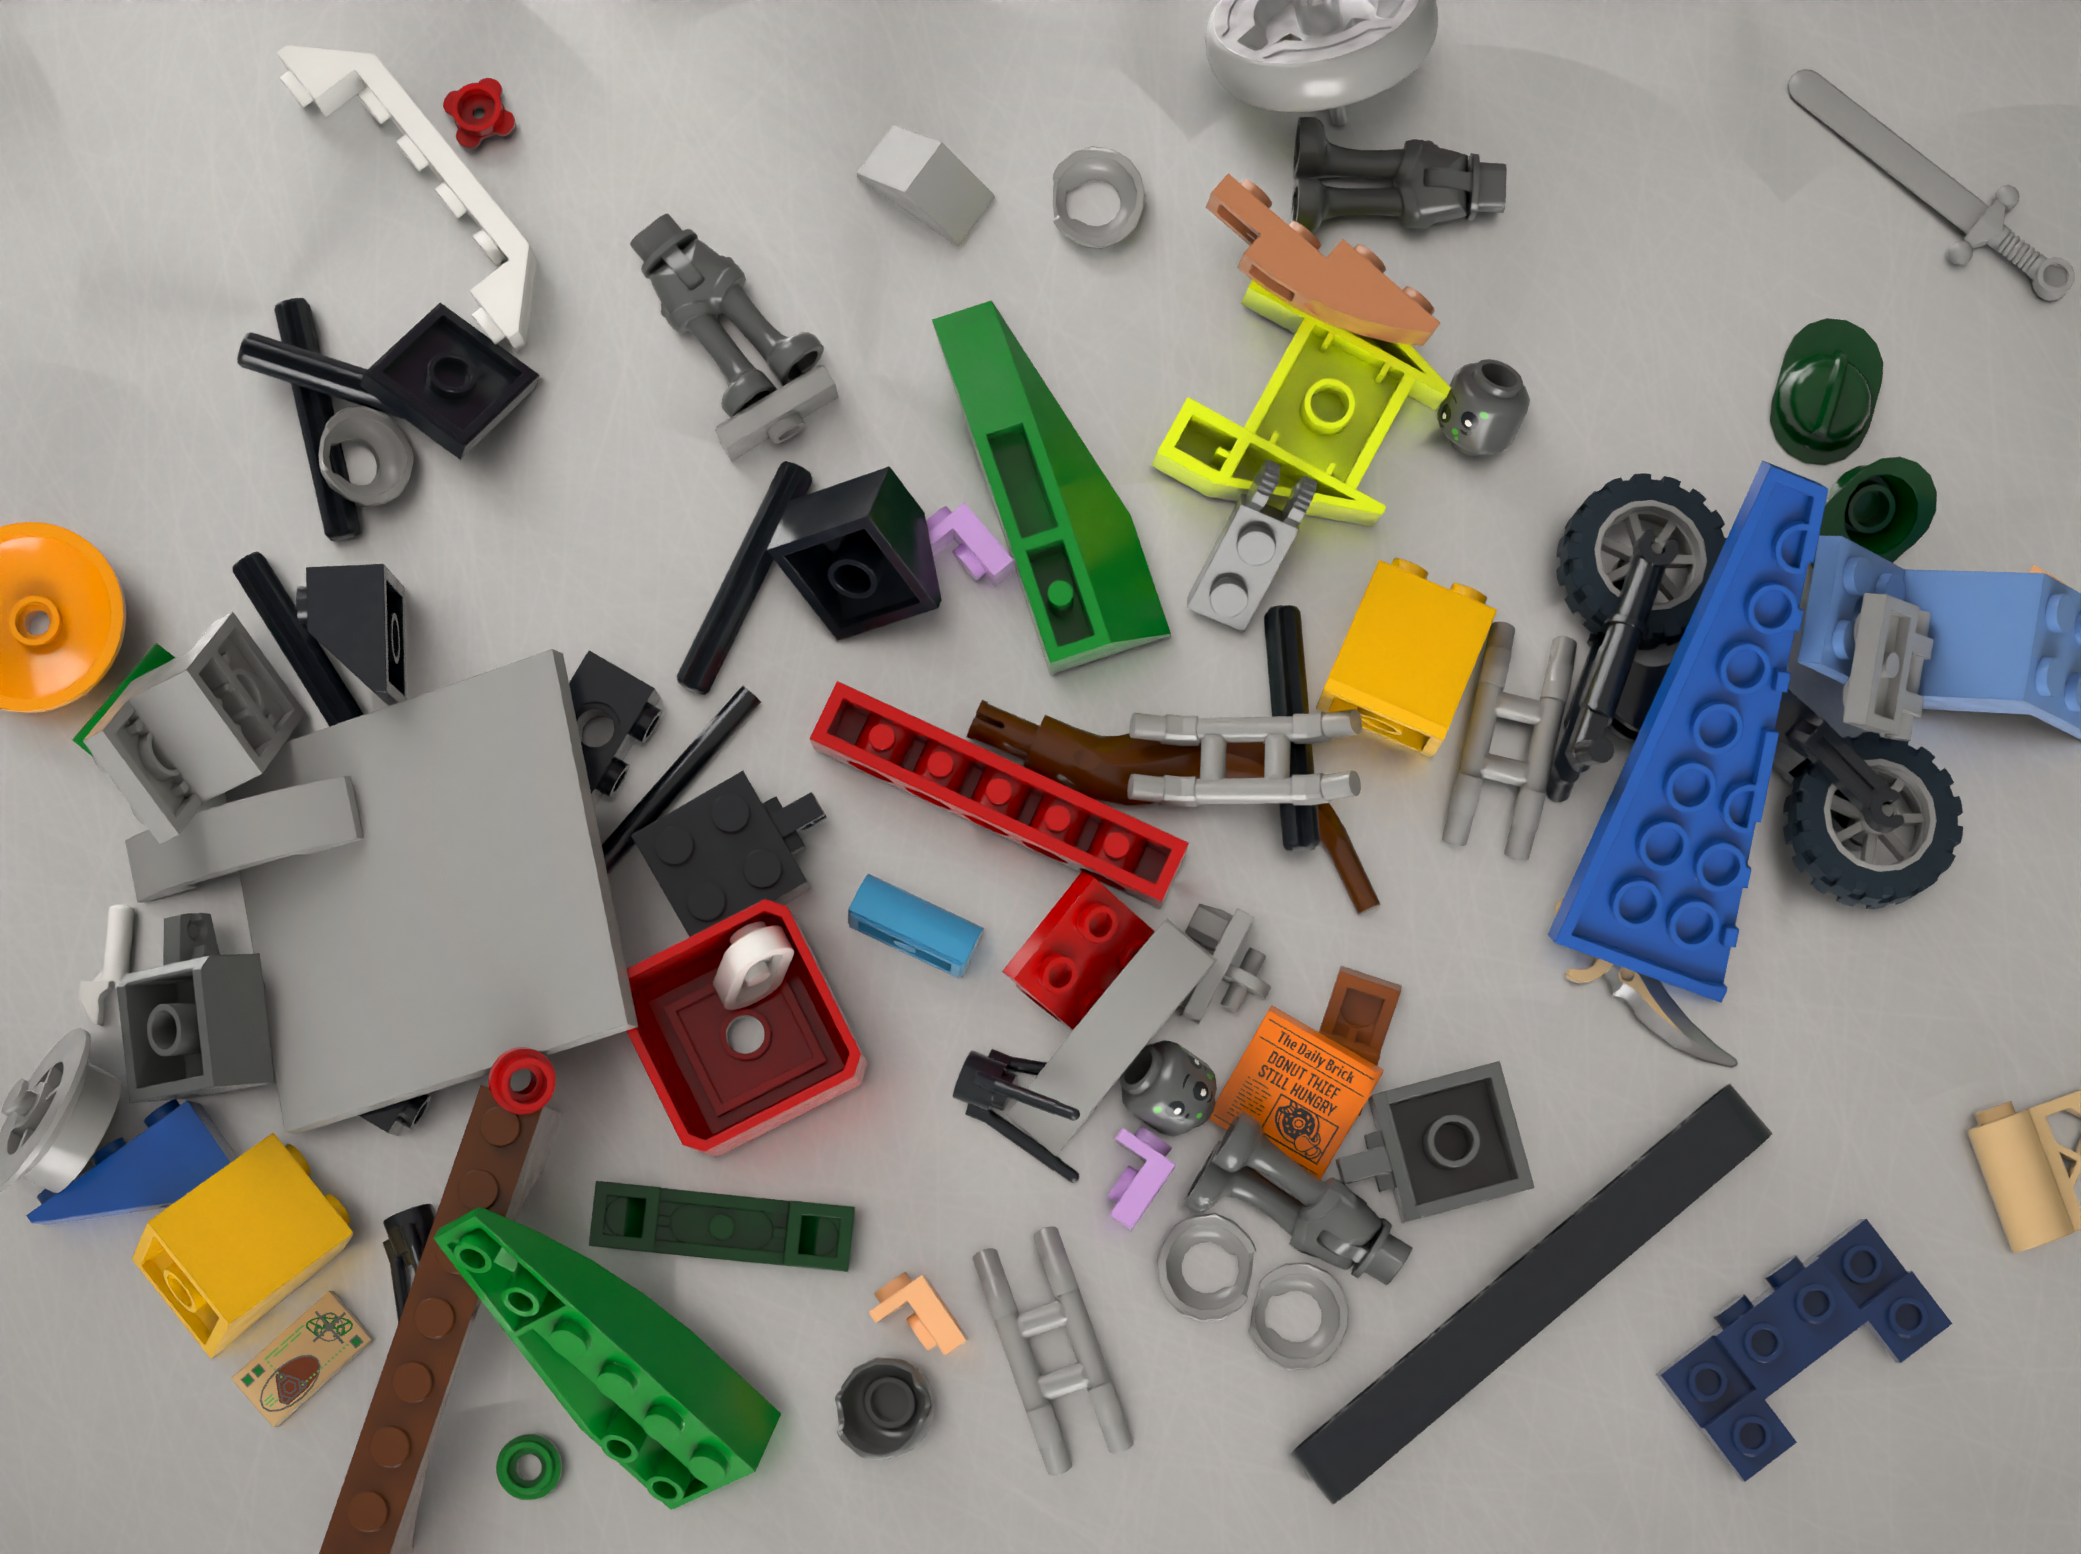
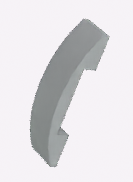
M340 776L283 788L196 812L180 835L162 844L157 842L149 829L125 840L137 902L145 903L197 888L198 882L295 854H314L362 840L364 837L351 776Z
M1167 918L1107 988L1027 1088L1078 1109L1080 1112L1079 1119L1072 1121L1019 1101L1015 1103L1007 1116L1054 1156H1057L1217 959Z

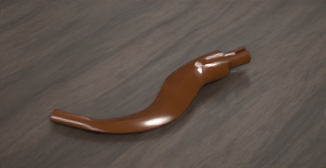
M984 700L981 701L966 736L1024 759L1023 767L1090 798L1125 806L1156 803L1128 798V781L1131 774L1158 777L1170 775L1200 779L1201 743L1199 746L1161 744L1160 741L1131 738L1130 733L1120 736H1100L1073 727L1047 715L1044 716L1041 725H1037L992 706ZM1227 743L1226 778H1264L1265 743ZM1330 803L1317 804L1320 840L1331 856L1357 914L1360 915L1380 905V902L1344 825Z

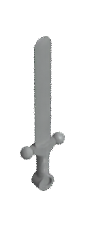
M1804 69L1797 71L1791 76L1788 90L1791 97L1967 234L1963 240L1955 241L1950 245L1948 256L1952 263L1957 265L1966 264L1971 260L1974 248L1989 245L1994 250L1997 249L1998 253L2002 252V256H2007V260H2012L2013 264H2017L2018 268H2022V271L2032 278L2033 289L2039 297L2054 301L2062 298L2068 292L2075 279L2073 267L2069 262L2062 258L2053 257L2048 259L2043 254L2040 255L2039 251H2035L2034 247L2030 248V244H2025V240H2020V237L2015 236V233L2011 232L2012 230L2004 224L2005 209H2012L2019 202V192L2015 187L2004 185L1998 188L1995 193V202L1990 207L1819 73Z

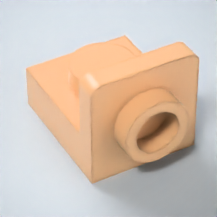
M904 1272L874 1293L880 1304L869 1311V1314L875 1323L881 1322L908 1302L910 1303L915 1313L906 1320L927 1351L938 1345L943 1354L947 1355L969 1340L926 1275H921L912 1282L908 1274Z

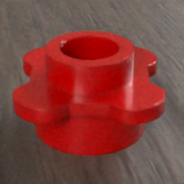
M483 78L479 83L467 84L458 91H451L446 95L443 107L445 112L455 120L458 128L456 139L462 147L467 149L477 148L481 140L495 134L507 136L514 129L515 118L503 106L500 98L503 89L497 80ZM476 109H484L485 115L482 118H475L473 113Z

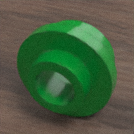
M527 1434L515 1437L499 1453L496 1463L497 1478L503 1489L517 1499L535 1500L549 1494L560 1480L562 1474L560 1453L552 1442L542 1436ZM527 1454L536 1456L542 1466L539 1476L533 1480L524 1478L519 1472V1462Z

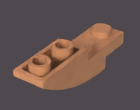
M1228 173L1211 192L1205 208L1250 246L1243 253L1237 268L1266 291L1292 307L1329 325L1357 335L1392 343L1423 346L1440 325V322L1432 316L1435 312L1432 304L1417 290L1409 286L1402 290L1383 274L1386 271L1384 263L1365 246L1357 244L1353 248L1342 239L1331 253L1325 257L1318 251L1321 247L1318 239L1300 223L1292 221L1288 225L1269 209L1272 206V201L1266 193L1247 179L1239 183Z

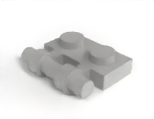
M1864 593L1861 613L1857 616L1853 629L1855 650L1851 674L1843 689L1844 723L1874 733L1885 734V738L1899 741L1911 740L1914 717H1921L1924 697L1918 695L1924 660L1931 659L1934 641L1928 637L1931 619L1930 612L1919 610V606L1887 594Z

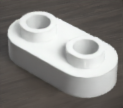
M759 921L739 929L731 936L730 942L732 945L725 951L713 981V985L726 1009L735 1010L754 1004L771 994L781 985L794 955V949L781 926L767 927L765 922Z

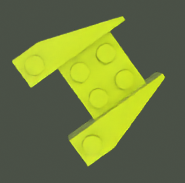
M1252 280L1240 304L1295 333L1291 343L1244 427L1187 397L1158 449L1151 466L1205 496L1237 502L1241 494H1247L1263 463L1268 459L1281 465L1279 482L1274 492L1270 494L1266 502L1267 505L1283 510L1294 485L1299 482L1302 476H1307L1317 481V488L1305 515L1373 527L1387 506L1356 490L1404 400L1409 396L1436 411L1447 397L1451 387L1410 344L1392 343L1361 336L1324 323L1292 307Z

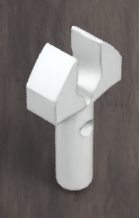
M116 904L109 908L103 971L92 981L80 980L78 1000L91 1021L100 1026H103L105 1009L103 1002L105 997L113 991L114 985L117 990V986L125 974H129L134 909L124 904Z

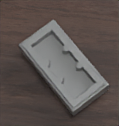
M818 365L717 425V429H715L717 437L731 461L735 460L768 439L777 444L797 434L806 425L803 418L839 398L836 384L826 367Z

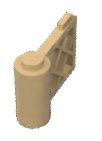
M2081 1090L2019 1112H2015L2012 1101L1974 1113L1978 1126L1966 1130L2012 1253L2031 1249L2081 1230V1208L2073 1189L2081 1171V1139L2075 1152L2056 1143L2046 1116L2062 1110L2081 1118V1105H2079L2081 1104ZM2062 1158L2070 1162L2067 1171Z

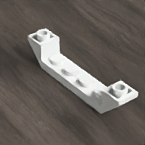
M286 45L280 49L277 54L288 70L280 79L303 108L313 101L322 114L328 117L357 94L380 124L389 118L394 122L403 134L396 141L397 145L419 172L428 165L442 183L434 188V190L451 213L458 219L467 212L480 228V231L472 237L495 266L506 260L502 266L470 290L477 305L480 307V309L472 314V317L495 345L505 338L516 353L527 346L537 259L530 244L383 63L373 53Z

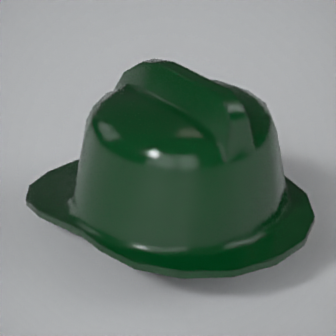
M1826 318L1816 321L1799 331L1793 337L1785 352L1771 402L1770 423L1775 439L1787 454L1804 463L1827 465L1844 460L1860 447L1869 430L1882 384L1883 360L1877 343L1863 328L1847 320Z
M1900 456L1881 458L1869 465H1860L1843 473L1833 484L1827 497L1819 535L1843 536L1892 563L1895 562L1926 533L1936 513L1937 491L1931 475L1919 463Z

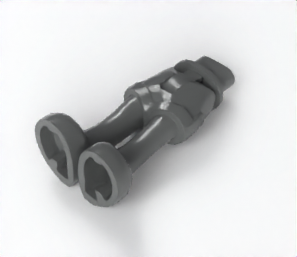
M1299 117L1293 159V179H1296L1292 193V221L1298 222L1310 232H1314L1320 227L1322 221L1336 216L1387 215L1399 216L1401 226L1407 228H1429L1436 222L1465 217L1466 220H1475L1477 212L1504 213L1506 203V164L1480 162L1479 154L1471 153L1468 159V155L1440 148L1430 140L1405 141L1403 149L1357 150L1344 148L1328 141L1324 125L1319 119L1315 117ZM1329 177L1390 180L1393 182L1392 187L1338 188L1325 186L1318 179Z
M668 213L657 218L632 239L630 246L644 262L641 271L646 278L651 280L652 286L661 301V315L666 318L668 324L677 332L685 333L690 331L711 355L725 376L728 389L723 394L721 405L730 418L778 389L762 371L756 369L745 357L717 319L719 315L725 314L766 361L771 372L782 386L810 371L820 360L824 347L814 334L801 332L791 337L781 334L764 318L742 289L746 278L741 268L734 263V260L731 257H725L716 253L708 245L700 241L692 229L682 230Z
M1244 1111L1238 1113L1229 1125L1222 1140L1218 1141L1183 1202L1184 1205L1196 1212H1205L1225 1196L1243 1200L1265 1213L1292 1237L1289 1244L1294 1249L1304 1254L1318 1257L1343 1270L1350 1269L1354 1264L1351 1275L1358 1279L1365 1272L1385 1285L1392 1281L1412 1251L1410 1245L1389 1233L1392 1224L1384 1218H1379L1365 1200L1354 1194L1345 1184L1333 1177L1324 1182L1308 1172L1275 1146L1264 1135L1263 1128L1256 1118ZM1258 1171L1274 1179L1276 1182H1278L1280 1185L1286 1188L1289 1192H1291L1295 1197H1293L1289 1193L1285 1192L1284 1190L1273 1184L1271 1181H1269L1267 1178L1261 1175Z

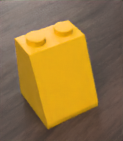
M1394 558L1392 564H1388L1379 560L1323 688L1316 709L1325 713L1356 709L1360 714L1363 729L1433 758L1444 741L1497 609L1485 605L1487 597L1471 587L1452 583L1450 589L1426 580L1429 573L1412 562Z
M271 1133L149 1220L132 1256V1261L211 1359L343 1252L354 1233L349 1227L351 1225L349 1214L341 1202L331 1194H326L325 1196L309 1177L311 1170L303 1155L291 1144L284 1146L274 1133Z

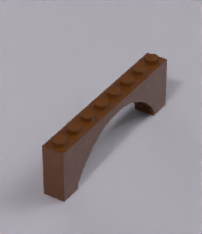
M480 1086L319 1554H412L417 1512L433 1445L464 1347L481 1304L479 1297L433 1238L438 1229L478 1207L516 1221L538 1176L542 1175L562 1113L544 1106L534 1113L525 1115L513 1114L504 1110L494 1101L489 1087Z

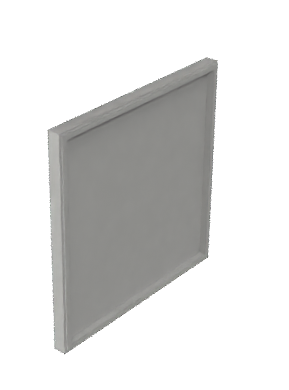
M551 649L287 741L261 775L225 792L226 801L229 803L296 785L340 776H351L364 837L362 840L314 854H295L239 871L253 954L260 953L262 976L265 984V1002L272 1048V1061L286 1133L300 1134L490 1073L497 1058L513 1048H532L544 1056H548L638 1027L563 653Z

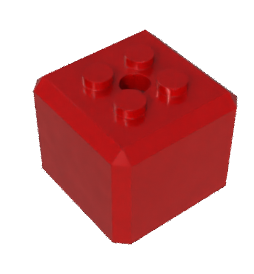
M764 899L627 968L638 1027L626 1032L682 1145L692 1150L717 1158L856 1088L862 1083L868 1062L797 920L788 906ZM754 922H765L767 927L781 926L794 949V955L781 985L771 994L754 1004L735 1010L726 1009L713 985V981L725 951L732 945L730 942L731 936L739 929ZM743 1017H752L760 1021L764 1028L763 1043L752 1053H738L729 1044V1029L736 1020Z

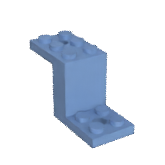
M1819 535L1798 663L1845 685L1851 674L1855 650L1853 629L1855 620L1861 613L1864 593L1887 594L1919 606V610L1931 613L1928 637L1934 641L1931 659L1924 660L1918 692V695L1924 697L1922 709L2028 714L2081 740V593L2045 573L1903 569L1843 536Z

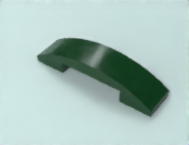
M596 1181L588 1246L848 1272L855 1207Z

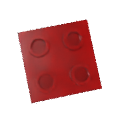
M1082 871L1002 972L1015 982V986L1035 1004L1065 1025L1070 1031H1073L1155 931L1095 877Z

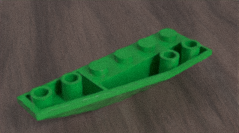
M992 300L932 319L1010 556L1014 559V568L1050 675L1171 636L1130 513Z
M478 1207L438 1229L433 1238L578 1427L597 1443L608 1457L617 1461L645 1486L654 1498L672 1510L756 1472L781 1413L697 1335L649 1297L593 1260L536 1230L482 1207Z

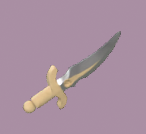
M1561 898L1556 903L1555 914H1557L1564 898ZM1595 957L1589 968L1582 970L1571 968L1565 972L1566 979L1582 984L1592 982L1604 975L1612 985L1613 994L1628 1001L1634 1010L1635 1016L1650 1031L1667 1043L1701 1061L1730 1068L1738 1065L1736 1058L1717 1046L1690 1021L1668 994L1661 981Z

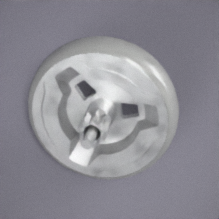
M1219 0L1213 8L1206 26L1205 45L1207 59L1220 85L1242 102L1258 108L1282 112H1309L1329 109L1332 124L1334 126H1342L1348 121L1345 105L1362 101L1393 87L1409 76L1424 61L1437 35L1438 8L1436 0Z

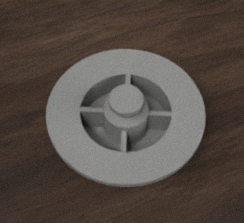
M76 1028L67 1033L46 1055L29 1081L21 1078L9 1092L2 1107V1113L8 1117L0 1131V1192L7 1189L21 1177H24L53 1193H59L78 1176L101 1142L116 1111L121 1095L122 1083L119 1078L89 1062L91 1036L88 1031Z

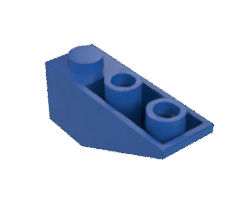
M174 1099L149 1114L144 1119L148 1129L127 1143L121 1137L97 1151L90 1159L94 1167L75 1181H72L64 1190L59 1193H53L44 1189L37 1196L41 1205L26 1216L33 1224L51 1225L167 1208L238 1157L201 1104L187 1100L180 1105Z

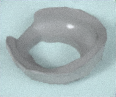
M1091 146L1072 152L1058 164L1053 173L1054 224L1064 235L1080 245L1101 249L1120 242L1135 230L1144 208L1146 194L1141 174L1129 158L1112 149ZM1088 181H1104L1112 185L1117 191L1121 202L1120 210L1113 220L1101 226H1091L1080 220L1070 219L1065 206L1068 191H1073Z
M366 406L345 407L329 419L321 436L318 454L321 473L328 486L343 498L363 507L386 504L402 494L411 476L414 456L410 441L400 426L385 413ZM354 440L368 447L374 455L377 464L376 476L372 482L367 485H355L349 483L340 475L333 473L329 459L331 446H335L343 441Z
M1217 1213L1195 1215L1176 1224L1164 1241L1157 1257L1159 1283L1166 1300L1180 1314L1200 1322L1223 1320L1239 1310L1248 1298L1247 1292L1252 1275L1253 1255L1256 1252L1255 1245L1250 1236L1236 1222ZM1211 1242L1220 1245L1228 1253L1236 1255L1239 1273L1235 1284L1232 1287H1225L1214 1293L1195 1291L1186 1283L1182 1275V1262L1188 1250L1199 1243Z
M1286 1263L1267 1273L1259 1283V1289L1252 1308L1251 1324L1248 1330L1254 1346L1269 1362L1287 1371L1311 1369L1329 1361L1341 1345L1348 1328V1304L1342 1287L1327 1271L1310 1263ZM1290 1291H1302L1311 1295L1318 1302L1321 1309V1324L1318 1331L1310 1339L1303 1342H1290L1283 1339L1273 1329L1266 1327L1265 1309L1272 1296H1280Z

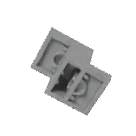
M231 612L214 621L190 651L133 680L85 737L83 742L91 751L96 765L104 773L108 774L129 802L137 820L146 825L157 842L162 844L180 835L203 803L261 775L306 715V712L234 612Z

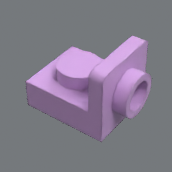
M965 502L953 512L947 506L943 507L926 520L933 557L955 540L959 546L952 551L954 556L976 581L985 575L996 587L1014 572V559Z
M1142 1126L1139 1127L1134 1135L1121 1128L1115 1137V1141L1143 1160L1145 1164L1139 1172L1128 1165L1107 1196V1198L1116 1203V1206L1110 1213V1217L1130 1231L1134 1229L1176 1167L1175 1163L1166 1158L1172 1147Z

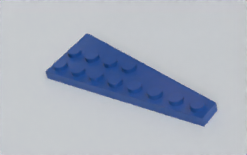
M1762 460L1547 934L1554 943L1722 1003L1728 988L1724 984L1730 949L1731 947L1736 948L1739 928L1735 924L1742 889L1748 888L1752 869L1748 865L1755 825L1756 822L1761 823L1779 736L1775 726L1782 692L1788 691L1791 677L1787 667L1794 632L1800 631L1804 612L1800 608L1808 563H1814L1828 494V488L1822 484Z

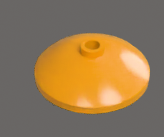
M41 522L9 524L0 527V709L20 713L53 710L65 706L88 693L101 681L113 665L121 648L126 627L124 593L109 561L96 547L80 535L66 528ZM39 615H48L50 624L47 631L41 635H33L31 632L33 619Z

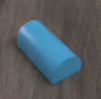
M867 874L848 909V924L850 928L957 978H963L984 932L983 927L871 874Z

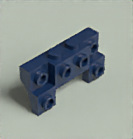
M1860 1219L1803 1263L1797 1255H1794L1780 1264L1765 1277L1771 1286L1753 1301H1750L1743 1294L1730 1302L1714 1315V1319L1720 1326L1655 1374L1679 1407L1703 1432L1742 1482H1746L1797 1443L1765 1399L1851 1333L1865 1324L1896 1363H1902L1952 1324L1913 1271H1906L1867 1219Z

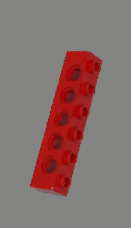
M839 681L836 682L810 736L811 744L814 750L1080 873L1084 871L1095 877L1098 881L1158 909H1161L1187 853L1189 843Z

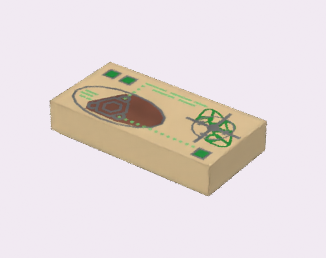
M328 1291L237 1372L231 1380L270 1425L278 1427L375 1339L333 1291Z

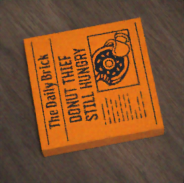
M1271 1005L1216 1100L1209 1120L1227 1130L1240 1111L1248 1113L1261 1124L1264 1135L1275 1146L1321 1180L1384 1070Z

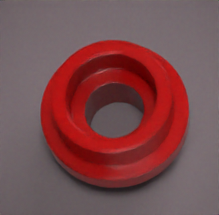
M527 1047L513 1048L500 1055L494 1062L489 1073V1090L494 1101L504 1110L518 1115L534 1113L544 1107L554 1093L556 1086L555 1070L549 1059L539 1051ZM519 1069H528L531 1074L529 1085L521 1091H514L510 1084L512 1075Z

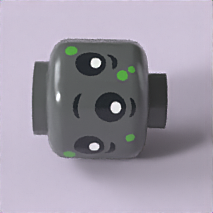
M1492 359L1466 364L1455 372L1449 384L1451 389L1439 406L1437 412L1439 426L1448 437L1451 445L1463 454L1478 456L1481 454L1501 453L1512 444L1527 414L1530 404L1527 389L1523 385L1519 373L1508 364Z
M1163 1040L1146 1045L1120 1077L1122 1101L1127 1110L1161 1134L1174 1137L1187 1133L1193 1128L1203 1125L1213 1113L1217 1090L1215 1073L1207 1063L1178 1043Z

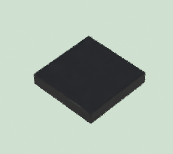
M440 302L363 373L360 387L461 460L536 388L540 375L498 344L495 345L490 338Z

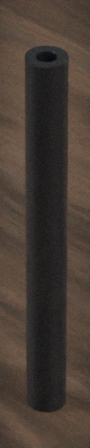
M743 685L604 841L602 850L607 875L615 869L636 845L631 835L660 818L761 703Z

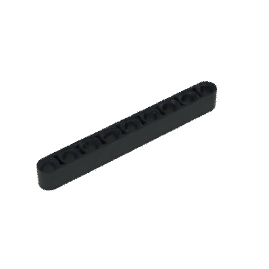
M1730 1083L1723 1087L1307 1437L1291 1452L1292 1457L1332 1505L1343 1499L1748 1157L1772 1135V1132Z

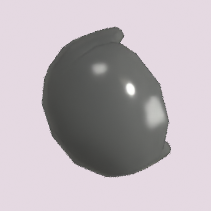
M876 1357L853 1368L835 1397L839 1422L837 1434L845 1445L862 1458L889 1460L912 1451L926 1437L933 1421L934 1403L930 1385L925 1375L920 1373L917 1367L902 1359Z

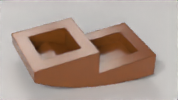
M1340 966L1319 1033L1377 1066L1402 985Z

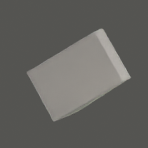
M892 125L857 173V177L957 247L961 245L995 198L994 194L942 142L896 125Z

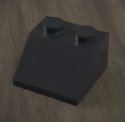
M890 466L788 502L767 551L837 641L939 608L942 599L925 513Z
M384 564L306 567V586H298L296 592V610L299 624H307V631L388 706L407 700L404 586Z

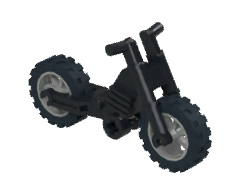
M1640 473L1634 474L1630 480L1623 481L1621 477L1611 480L1601 490L1594 491L1588 496L1567 522L1564 528L1566 529L1564 536L1559 540L1556 557H1560L1561 565L1556 570L1559 587L1565 585L1568 596L1564 600L1573 614L1577 611L1586 620L1582 625L1592 633H1590L1587 641L1590 650L1564 720L1565 731L1547 784L1546 793L1555 802H1563L1569 798L1580 772L1587 771L1591 765L1608 762L1613 757L1614 746L1610 740L1603 737L1606 727L1618 737L1629 742H1635L1670 665L1669 663L1654 667L1645 666L1634 661L1637 650L1655 649L1660 644L1667 643V646L1681 641L1727 539L1724 538L1721 530L1725 523L1718 511L1710 512L1703 504L1706 498L1694 488L1688 492L1679 487L1681 481L1664 476L1661 480L1651 479V474ZM1640 520L1659 525L1663 529L1655 538V533L1652 530H1647L1643 533ZM1625 521L1633 548L1605 536L1606 533L1615 525ZM1670 535H1672L1676 539L1669 540L1665 545V542L1667 541ZM1679 546L1685 555H1678ZM1601 550L1620 558L1608 574H1606L1603 568ZM1666 568H1687L1688 575L1682 591L1665 574ZM1658 590L1669 600L1668 602L1654 604ZM1789 689L1787 692H1782L1775 726L1779 736L1773 767L1793 787L1792 793L1786 797L1783 806V814L1788 815V824L1783 827L1786 845H1793L1796 855L1792 857V860L1800 873L1806 870L1813 878L1810 884L1822 894L1829 891L1838 896L1836 901L1841 904L1853 907L1857 903L1866 905V909L1884 908L1888 904L1895 903L1897 905L1903 903L1933 885L1938 880L1940 874L1948 870L1956 857L1953 854L1954 847L1961 843L1963 836V826H1958V816L1963 813L1960 796H1953L1950 786L1954 781L1945 768L1940 771L1932 762L1936 757L1922 746L1916 750L1908 745L1909 741L1880 737V733L1871 731L1863 732L1853 738L1850 736L1842 738L1825 719L1818 717L1813 710ZM1899 793L1902 794L1912 813L1898 814V809L1893 802L1899 798ZM1900 826H1914L1915 828L1910 850L1893 832ZM1877 837L1898 860L1897 862L1880 866L1874 864ZM1847 849L1861 851L1860 860Z

